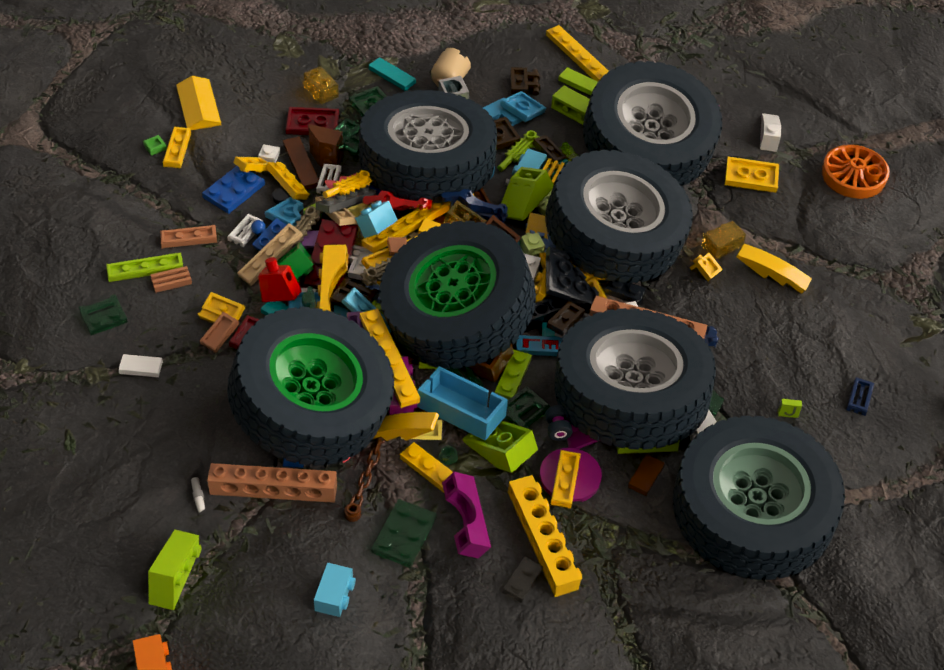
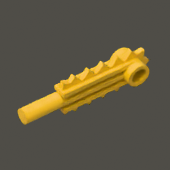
M361 170L359 173L356 172V175H351V177L341 179L340 182L336 181V183H333L334 188L324 191L323 197L329 198L338 193L340 195L350 194V191L355 192V189L360 190V188L370 185L373 180L370 178L368 171Z

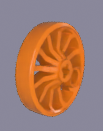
M842 145L833 148L825 156L822 176L826 184L835 192L850 198L864 199L873 197L883 190L889 178V167L881 155L867 147ZM850 180H852V186L847 184Z

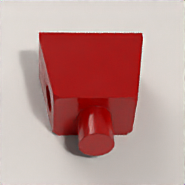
M275 257L266 259V267L258 276L262 302L295 300L302 290L289 265H278Z

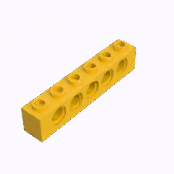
M533 475L509 481V497L554 597L579 590L580 581L582 580L581 571L573 563V554L565 546V537L557 529V520L549 512V503L546 498L543 499L539 482H535Z

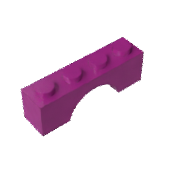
M453 472L442 482L446 501L457 508L464 522V527L454 535L457 551L460 555L480 558L491 548L474 476Z

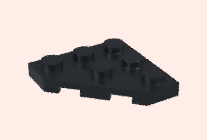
M549 246L546 250V294L591 309L595 297L599 296V292L595 287H590L585 280L587 277L578 266L574 267L569 261L570 257L566 252Z

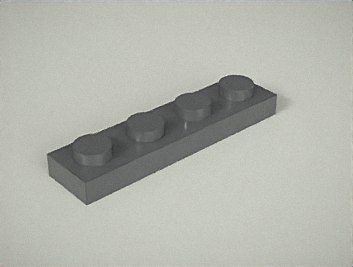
M366 186L365 188H360V190L355 189V192L350 191V194L340 195L338 193L333 197L323 198V200L316 202V210L330 214L363 202L365 196L376 195V190Z

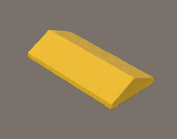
M190 76L176 84L187 128L196 130L221 125L209 79Z

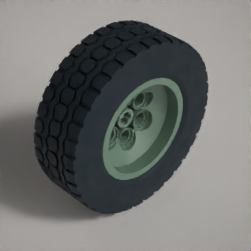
M740 416V418L732 417L726 421L721 420L714 425L708 426L688 445L682 456L674 485L673 510L677 525L685 540L689 541V545L694 551H698V554L703 559L709 560L710 564L717 568L721 567L723 571L730 574L735 573L736 576L750 577V579L757 580L762 578L772 580L776 579V577L779 579L789 577L790 574L794 575L805 570L825 552L843 513L845 490L836 462H833L830 453L826 452L825 447L816 442L814 437L808 433L805 434L802 429L796 426L793 427L784 421L780 422L778 419L770 417L767 419L764 416Z

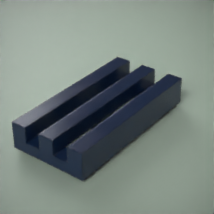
M855 377L846 410L850 411L853 409L854 413L862 412V415L866 416L875 383ZM858 383H860L861 388L855 405L853 404V400L855 397ZM865 386H869L865 404L862 407L860 404Z

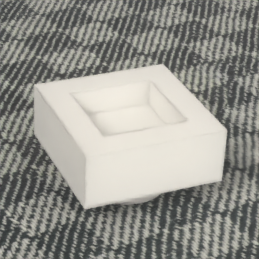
M263 144L258 157L267 162L276 163L280 154V147Z

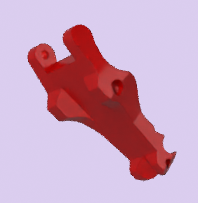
M381 191L378 195L365 196L363 198L365 205H371L379 200L382 203L389 201L392 209L404 211L408 208H419L420 210L427 208L430 210L432 206V200L420 198L418 201L400 199L388 191Z

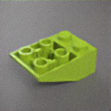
M520 167L510 178L502 203L508 208V219L524 221L530 212L553 189L554 184L547 170Z

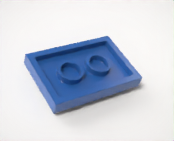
M236 166L202 192V196L205 200L229 214L265 185V180L251 171L243 172Z

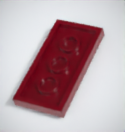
M322 219L311 256L314 261L312 266L314 269L306 275L304 280L305 287L318 289V285H321V280L319 279V269H322L320 253H323L324 245H346L349 265L359 229L358 225L339 226L335 221ZM346 273L340 278V280L336 284L334 292L345 278Z

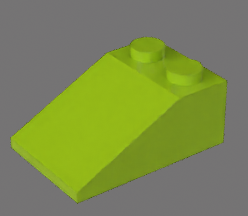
M501 421L486 441L471 433L463 438L464 443L495 467L510 473L515 471L538 451L532 430L505 421Z

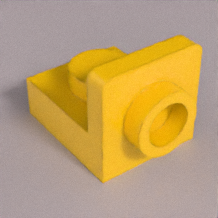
M710 253L704 257L700 254L693 260L694 264L690 267L691 270L697 267L707 281L723 270Z

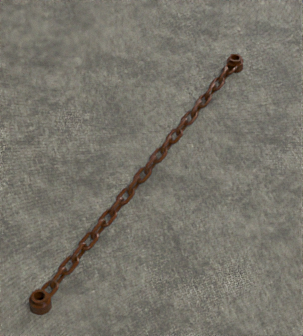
M408 355L409 364H412L415 359ZM381 437L379 439L375 438L377 442L375 449H372L368 455V467L359 478L358 486L360 488L358 493L353 495L350 504L345 507L344 516L350 522H355L361 517L362 493L364 488L369 486L372 479L370 472L380 458V446L386 442ZM373 452L374 455H377L375 462L371 459ZM364 475L368 478L366 485L365 482H362ZM355 498L360 500L359 504L353 503Z

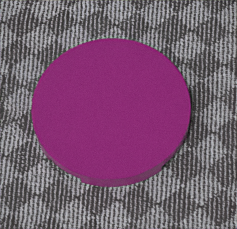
M562 448L546 456L541 464L540 480L543 489L551 497L560 450L581 454L572 502L586 501L598 491L602 477L601 468L590 454L576 448Z

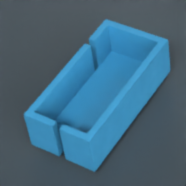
M440 366L417 391L420 396V403H417V407L427 412H437L439 418L485 441L506 417L508 399L492 392L488 408V389Z

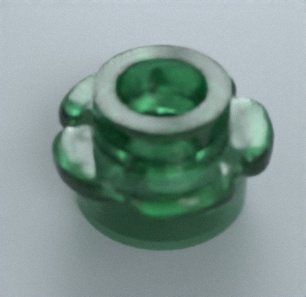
M445 446L438 454V459L445 465H451L457 462L458 453L454 447Z

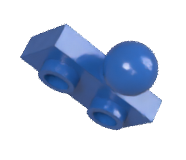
M276 218L266 228L263 221H254L251 225V230L260 236L253 242V247L260 251L286 224Z

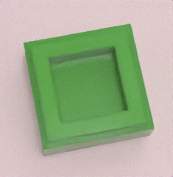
M159 135L143 141L145 148L151 156L167 150L166 144Z

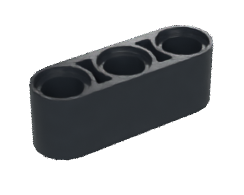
M552 296L536 302L532 319L529 325H526L524 333L541 327L542 323H547L566 305V301Z

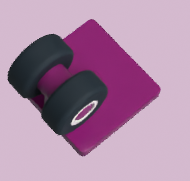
M555 405L546 410V421L549 423L548 435L552 440L561 441L567 439L568 448L576 449L597 442V440L590 438L588 434L585 435L580 432L578 427L575 428L566 419L563 405Z

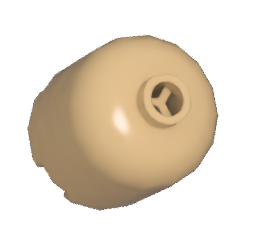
M446 48L431 70V79L436 86L439 87V80L457 76L464 78L471 68L468 57L464 58L459 54L460 51L455 48Z

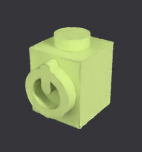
M528 232L520 239V248L523 253L539 257L540 253H544L545 244L539 233L532 234Z

